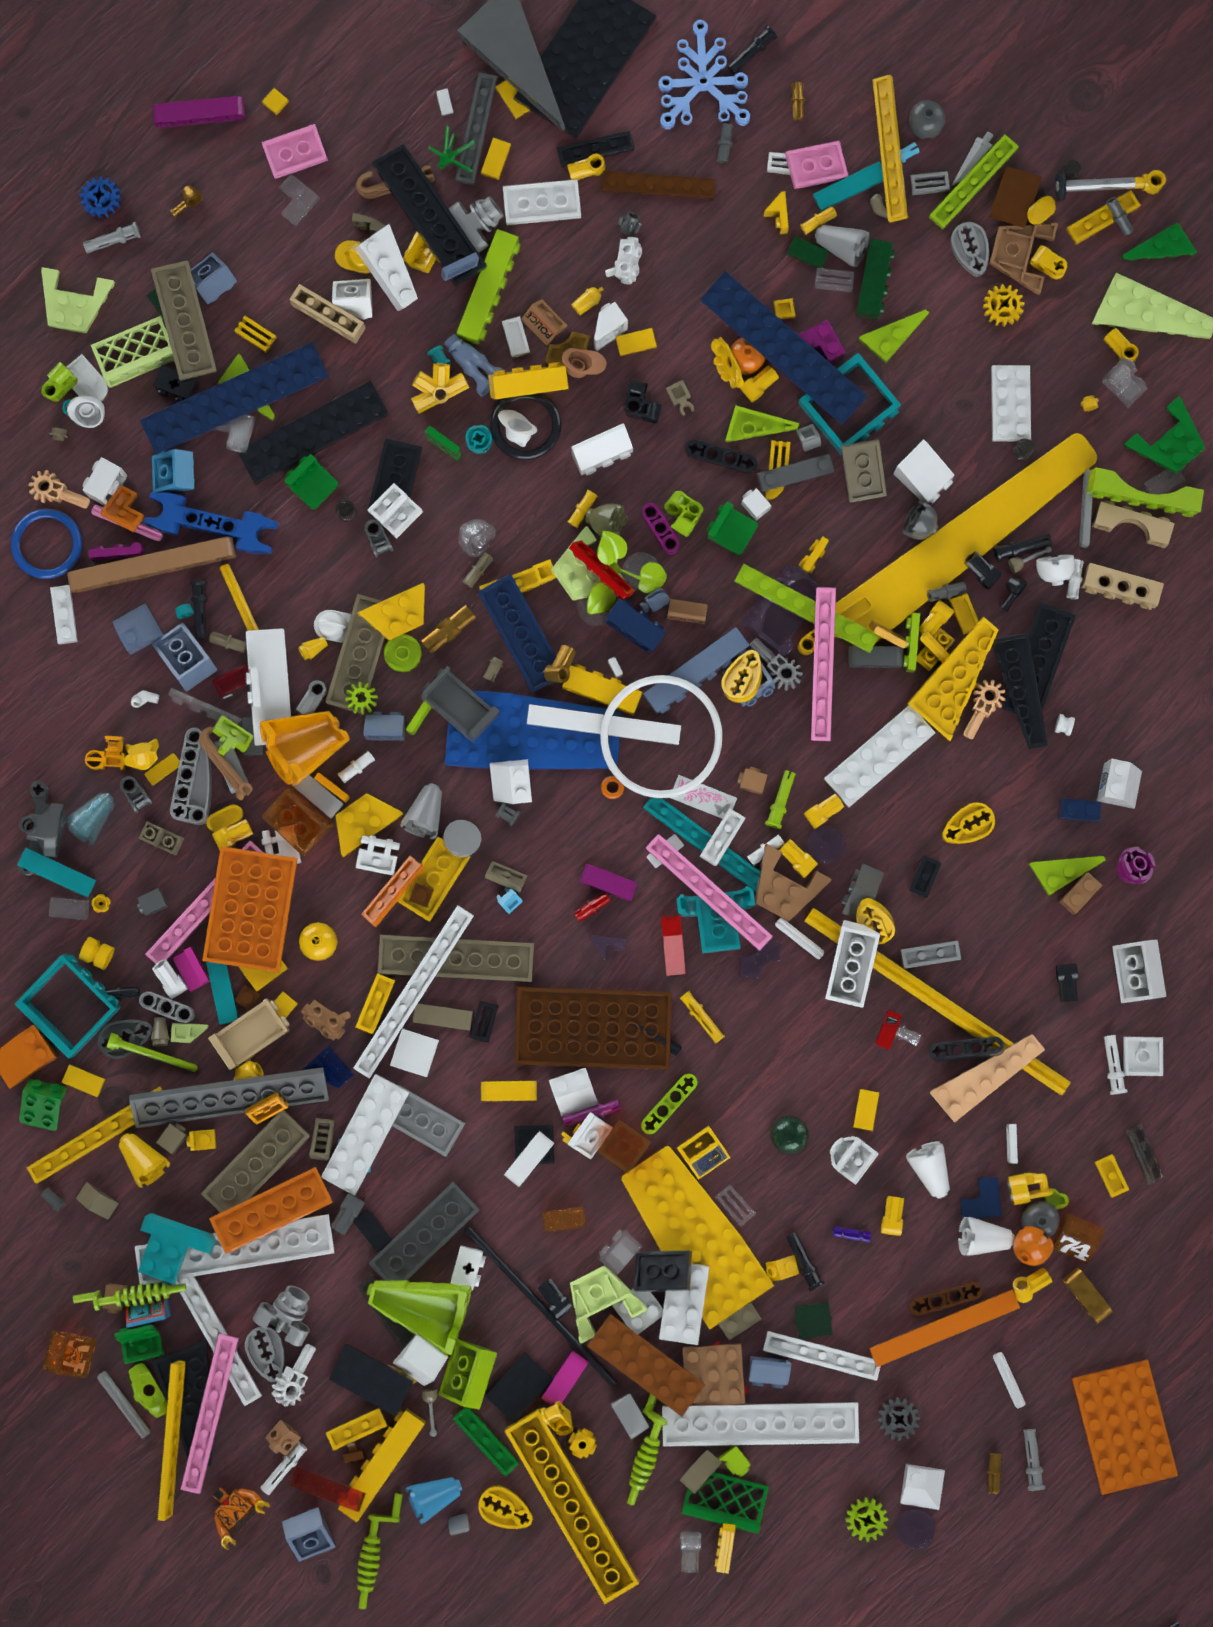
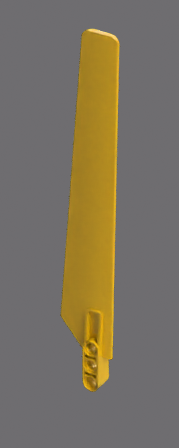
M1076 433L1071 435L940 528L935 534L926 538L836 602L835 612L870 631L872 630L869 624L872 620L893 630L928 601V590L949 584L968 568L964 562L974 551L978 552L981 556L986 554L993 546L997 545L1086 472L1087 469L1091 468L1097 461L1095 450L1082 434ZM815 629L799 641L797 647L802 655H810L814 652ZM879 636L876 643L883 637ZM804 641L811 643L812 648L810 650L803 648L802 643Z

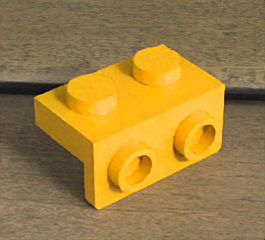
M416 232L405 252L403 260L411 268L429 273L436 258L419 233Z

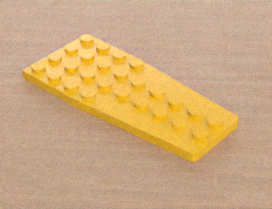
M665 1146L622 1176V1182L661 1251L690 1250L692 1251L691 1264L709 1266L702 1319L709 1329H712L774 1286L741 1235L671 1147Z

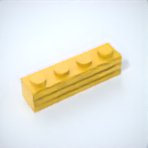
M723 1523V1528H720L719 1535H721V1538L718 1540L720 1549H717L716 1556H718V1559L715 1560L717 1572L729 1573L736 1525Z

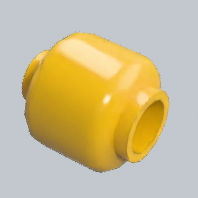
M247 1061L235 1069L234 1080L263 1076V1069L257 1062Z

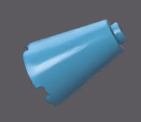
M453 1477L411 1485L405 1489L406 1493L410 1491L408 1499L416 1517L422 1518L419 1523L423 1524L458 1498L462 1487L458 1479L454 1480Z

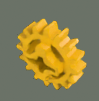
M1002 284L1000 289L994 286L993 292L988 291V297H985L983 300L986 304L982 308L987 309L984 315H990L989 322L995 320L996 326L999 322H1002L1003 327H1005L1007 322L1012 325L1014 319L1019 320V314H1022L1024 311L1021 308L1024 306V302H1020L1023 297L1022 295L1017 296L1018 289L1012 291L1011 285L1005 289L1004 284ZM1013 300L1015 302L1016 309H1014L1015 307L1012 305ZM991 301H992V304L995 306V310H994V311L992 310V307H991ZM1008 301L1007 306H1004L999 310L1000 305Z

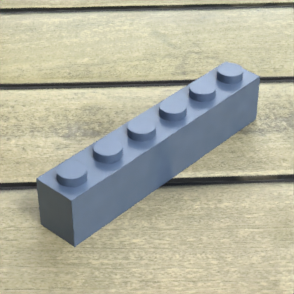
M735 627L668 676L684 679L700 688L702 681L705 679L709 681L717 675L716 671L721 668L724 670L733 663L732 660L747 652L750 645L737 627ZM657 683L643 693V697L656 714L659 712L664 714L671 708L670 704L675 701L679 703L687 697L685 694L689 690L674 684Z

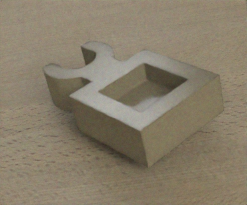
M683 380L666 388V392L673 405H680V414L682 416H685L683 410L685 407H689L691 412H694L693 404L687 401L691 398V395Z

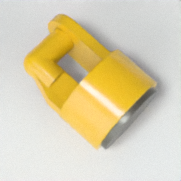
M1025 1173L1009 1176L1007 1179L1011 1203L1014 1205L1030 1203V1199L1053 1194V1190L1049 1188L1047 1176L1044 1173ZM1039 1183L1040 1189L1028 1190L1027 1185Z

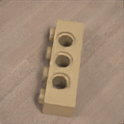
M300 284L289 299L293 307L355 344L366 329L363 321Z
M1089 563L1081 588L1086 589L1085 592L1090 594L1101 593L1104 594L1105 598L1122 599L1123 603L1131 605L1137 603L1141 605V608L1152 610V608H1156L1159 604L1164 583ZM1099 579H1106L1108 586H1101ZM1119 583L1126 586L1125 592H1121L1118 589ZM1137 588L1144 591V597H1139L1136 594Z

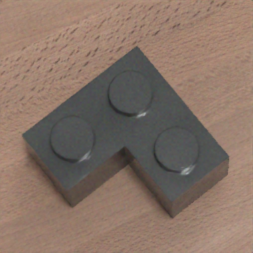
M862 864L860 870L856 869L852 877L854 881L851 882L848 889L850 894H845L841 904L844 906L842 914L856 919L857 908L860 902L866 898L875 899L884 872Z

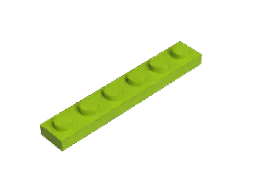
M1004 135L930 214L929 218L941 229H944L1015 153L1019 146L1007 135Z

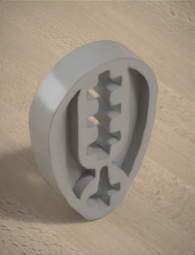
M962 223L952 233L950 239L951 249L958 262L967 272L975 277L982 276L989 259V245L986 233L976 223ZM963 228H965L966 231L970 230L968 238L973 239L971 247L976 248L974 254H972L971 251H967L969 248L968 242H964L966 240V235L961 234ZM975 260L978 266L982 265L980 271L973 269Z
M261 1326L253 1329L245 1340V1351L249 1361L261 1376L269 1382H276V1379L273 1376H269L268 1373L271 1371V1363L273 1369L279 1372L276 1374V1378H281L285 1366V1351L282 1337L274 1328L269 1326L266 1329ZM258 1330L266 1334L263 1340L269 1343L266 1347L267 1351L272 1352L269 1360H267V1357H262L264 1349L259 1348V1344H261L260 1338L256 1339Z

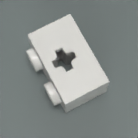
M461 1245L451 1283L469 1285L472 1290L474 1286L478 1287L481 1275H478L479 1267H484L486 1256H483L484 1251ZM468 1263H471V1267L474 1268V1271L472 1270L470 1273H466L467 1270L464 1268Z

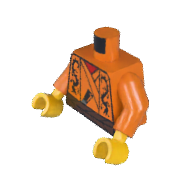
M220 1487L213 1497L220 1503L219 1507L214 1511L217 1531L222 1539L221 1545L229 1550L227 1546L229 1542L235 1546L236 1541L231 1536L234 1537L257 1512L265 1514L263 1506L270 1507V1504L263 1501L255 1491L241 1488L239 1490L235 1489L228 1495Z

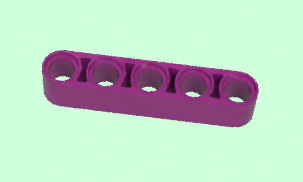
M240 96L153 105L154 126L156 127L234 121L245 118L244 98Z

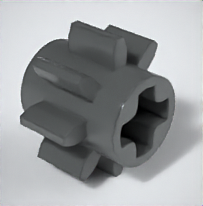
M634 212L623 213L617 223L621 225L620 231L629 236L633 235V233L637 234L642 226V223L639 222V215Z

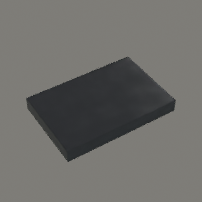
M692 1251L636 1252L634 1291H690Z
M524 1352L485 1397L515 1423L553 1380V1377Z

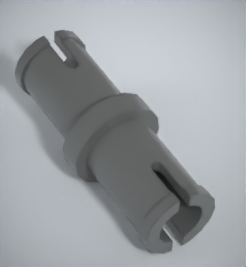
M722 124L721 137L718 140L719 151L717 162L721 164L729 163L730 148L733 145L731 139L734 126L732 124Z
M1117 197L1109 199L1106 205L1113 215V221L1117 222L1123 235L1130 234L1134 228L1127 218V212L1122 209Z
M962 581L952 585L944 584L940 588L928 590V600L933 602L965 594V590H967L966 585Z

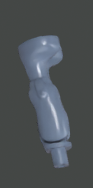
M453 334L445 341L444 345L449 349L448 352L452 354L464 373L476 381V391L482 397L490 391L489 379L478 370V367L483 369L487 375H493V371L504 369L492 366L488 363L484 354L479 353L470 344L466 343L463 338L459 339Z

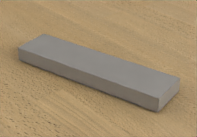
M1087 469L1083 475L1080 548H1087L1090 544L1093 494L1086 493L1090 469Z

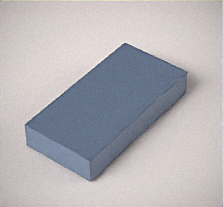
M475 252L443 267L441 272L443 280H449L476 267L479 260L478 255Z

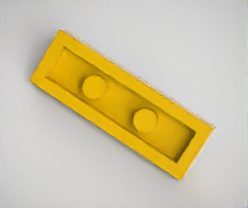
M377 973L355 1026L356 1028L374 1035L395 980Z
M379 1407L327 1431L326 1435L334 1451L388 1426Z

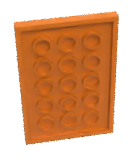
M221 846L202 961L280 973L298 858Z
M1147 1359L1071 1378L1102 1495L1178 1476Z

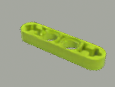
M685 1074L643 1119L641 1128L646 1134H654L696 1088L697 1078L692 1074ZM692 1077L694 1085L692 1087L687 1086L685 1090L688 1093L684 1095L683 1091L677 1088V1086L680 1084L682 1087L685 1084L684 1078L689 1079ZM673 1091L680 1092L681 1100L679 1102H673L670 1099V1094ZM664 1105L668 1108V1114L665 1117L658 1115L657 1109L659 1106ZM654 1113L662 1122L659 1124L656 1121L653 1125L655 1129L647 1131L645 1129V1122H651L654 1119L651 1115Z

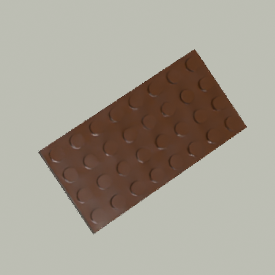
M517 987L515 1064L669 1070L672 992ZM638 1024L644 1027L643 1031L640 1030ZM645 1029L651 1031L655 1035L649 1036L648 1034H646ZM659 1036L666 1040V1045L654 1039V1037Z

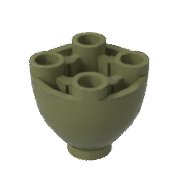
M603 504L595 509L590 508L587 511L585 520L600 537H602V531H610L620 536L623 526H626L628 517L624 515L623 505Z

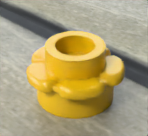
M1087 396L1083 398L1080 405L1084 411L1095 410L1098 408L1097 402H1099V399L1094 398V396Z
M98 894L92 899L91 905L95 912L104 913L108 911L111 902L104 894Z

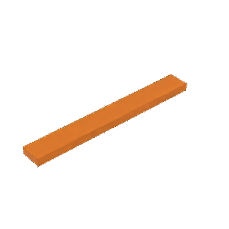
M1011 1289L870 1347L869 1350L876 1367H879L1019 1309L1020 1306L1014 1291Z

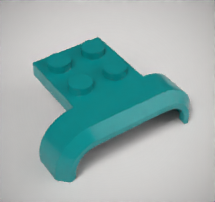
M748 886L742 890L724 892L743 910L755 906L754 892ZM681 894L677 898L679 916H697L702 954L741 948L739 932L699 896H684V894Z
M150 1213L144 1217L140 1228L141 1231L149 1233L151 1236L138 1272L175 1285L188 1247L212 1254L216 1242L214 1234Z

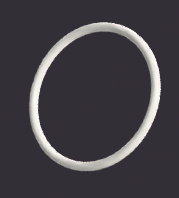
M666 675L645 677L621 690L605 712L600 734L602 753L612 774L630 790L653 798L679 796L700 785L709 776L718 761L723 738L718 712L708 696L694 684L678 677ZM654 683L678 685L695 694L708 709L715 730L713 752L704 770L688 784L671 790H652L633 783L616 766L608 744L610 721L620 702L634 690Z

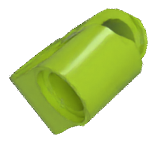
M59 362L47 374L50 379L43 384L41 391L47 399L53 402L60 401L77 384L78 378L62 362ZM52 388H55L56 391L54 395L50 396V390Z
M675 491L664 506L670 515L677 518L675 523L671 525V528L685 537L690 535L703 512V507L699 502L691 499L681 491Z

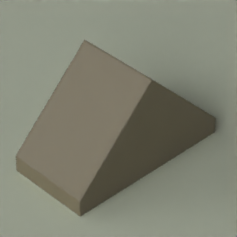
M86 1182L76 1197L88 1210L109 1220L119 1204L88 1182Z

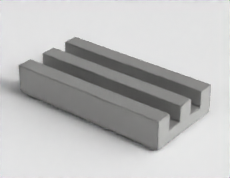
M948 171L910 175L912 195L948 192L950 190ZM941 177H944V179H945V180H937V181H927V182H918V183H915V180L941 178ZM944 184H945V186L916 189L917 187H926V186H935V185H944Z

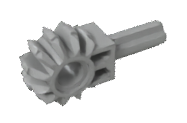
M758 638L750 643V647L758 652L759 656L768 664L766 669L770 672V676L776 677L773 681L774 683L779 682L778 689L785 685L784 690L787 691L789 684L792 689L796 687L795 683L800 684L801 680L798 677H801L803 673L797 671L801 668L800 665L793 666L795 664L794 659L789 664L788 658H784L781 654L775 656ZM788 670L791 672V677L788 679L783 678L781 672Z

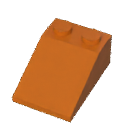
M34 1024L0 1048V1075L9 1089L59 1058L45 1034Z

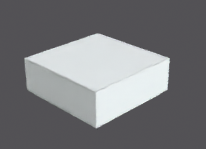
M613 657L608 660V664L615 678L619 679L622 677L623 672L616 658Z

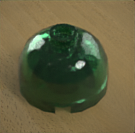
M783 1116L772 1125L770 1139L778 1151L785 1154H795L807 1145L809 1130L800 1118Z

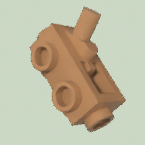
M316 1000L310 1005L306 1004L301 1011V1014L304 1015L303 1020L310 1027H315L324 1037L330 1038L333 1041L336 1038L339 1040L345 1032L343 1029L345 1020L351 1018L348 1011L337 1015V1013L331 1012Z

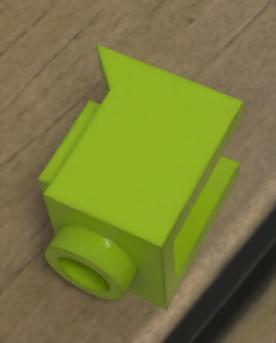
M733 1445L718 1457L719 1460L725 1461L726 1466L733 1475L736 1473L742 1477L750 1470L748 1468L751 1465L737 1445Z

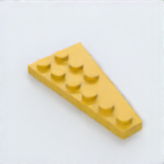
M982 617L907 703L949 741L952 739V734L959 723L964 707H966L978 674L982 670L984 660L998 633V629L985 617Z

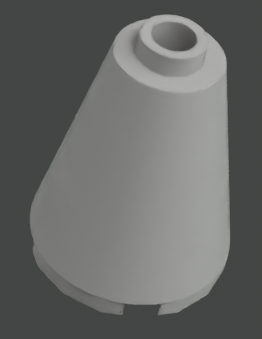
M823 225L817 229L815 238L819 245L850 266L857 267L865 255L862 252L864 247H868L870 233L866 230Z
M430 783L423 787L401 821L400 826H405V831L422 838L425 835H430L429 839L437 837L442 791L438 785Z

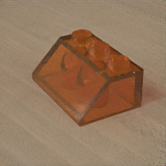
M294 787L285 789L261 816L302 856L317 845L334 827Z

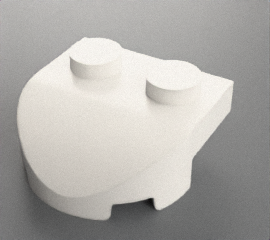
M857 1137L840 1138L833 1144L830 1150L831 1164L840 1174L856 1185L879 1153Z

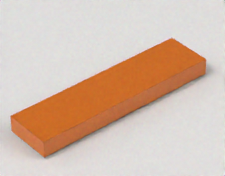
M410 855L361 915L376 927L425 867Z

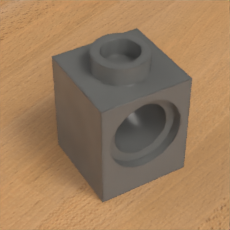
M160 888L137 898L139 901L137 907L140 913H144L146 916L169 907Z

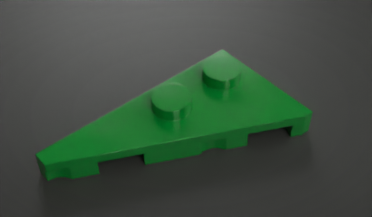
M1177 222L1123 254L1121 259L1134 261L1143 258L1159 259L1181 255L1194 256L1197 251Z

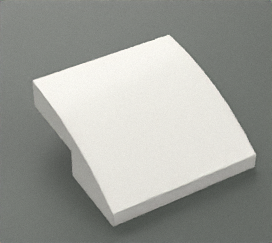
M393 483L368 509V512L395 538H398L417 519L423 510Z

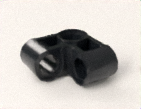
M629 379L624 408L625 414L630 418L649 423H658L662 404L646 401L645 395L648 383ZM635 404L638 406V410L631 411L628 406Z

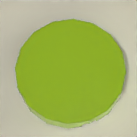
M402 634L386 643L384 648L385 661L394 671L409 672L415 669L421 661V646L412 636Z

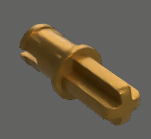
M795 82L791 84L792 99L790 103L793 107V119L800 121L804 117L803 104L805 99L803 98V83Z
M989 1453V1471H987V1474H989V1493H999L1000 1475H1002V1454Z

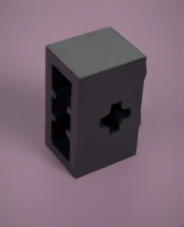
M162 365L153 386L159 395L164 397L170 395L175 397V401L180 402L195 395L199 381L195 377L180 381L177 370ZM178 383L179 387L173 389L172 385H177Z

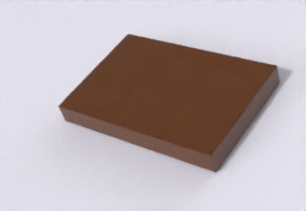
M1006 166L989 217L1025 228L1028 221V209L1034 203L1042 177Z

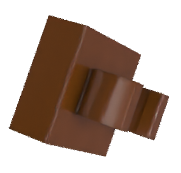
M347 1444L349 1454L343 1455L345 1464L366 1461L365 1453L363 1451L358 1452L357 1444Z

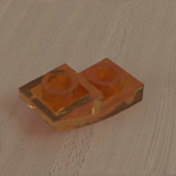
M570 1207L563 1210H547L542 1212L545 1231L567 1230L586 1226L584 1207Z

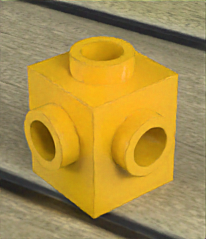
M585 1428L583 1430L578 1429L576 1433L572 1432L568 1440L570 1444L569 1449L572 1450L571 1454L580 1459L582 1457L587 1458L589 1454L593 1455L597 1447L595 1443L596 1437L593 1436L594 1433ZM581 1441L586 1443L585 1448L579 1447Z

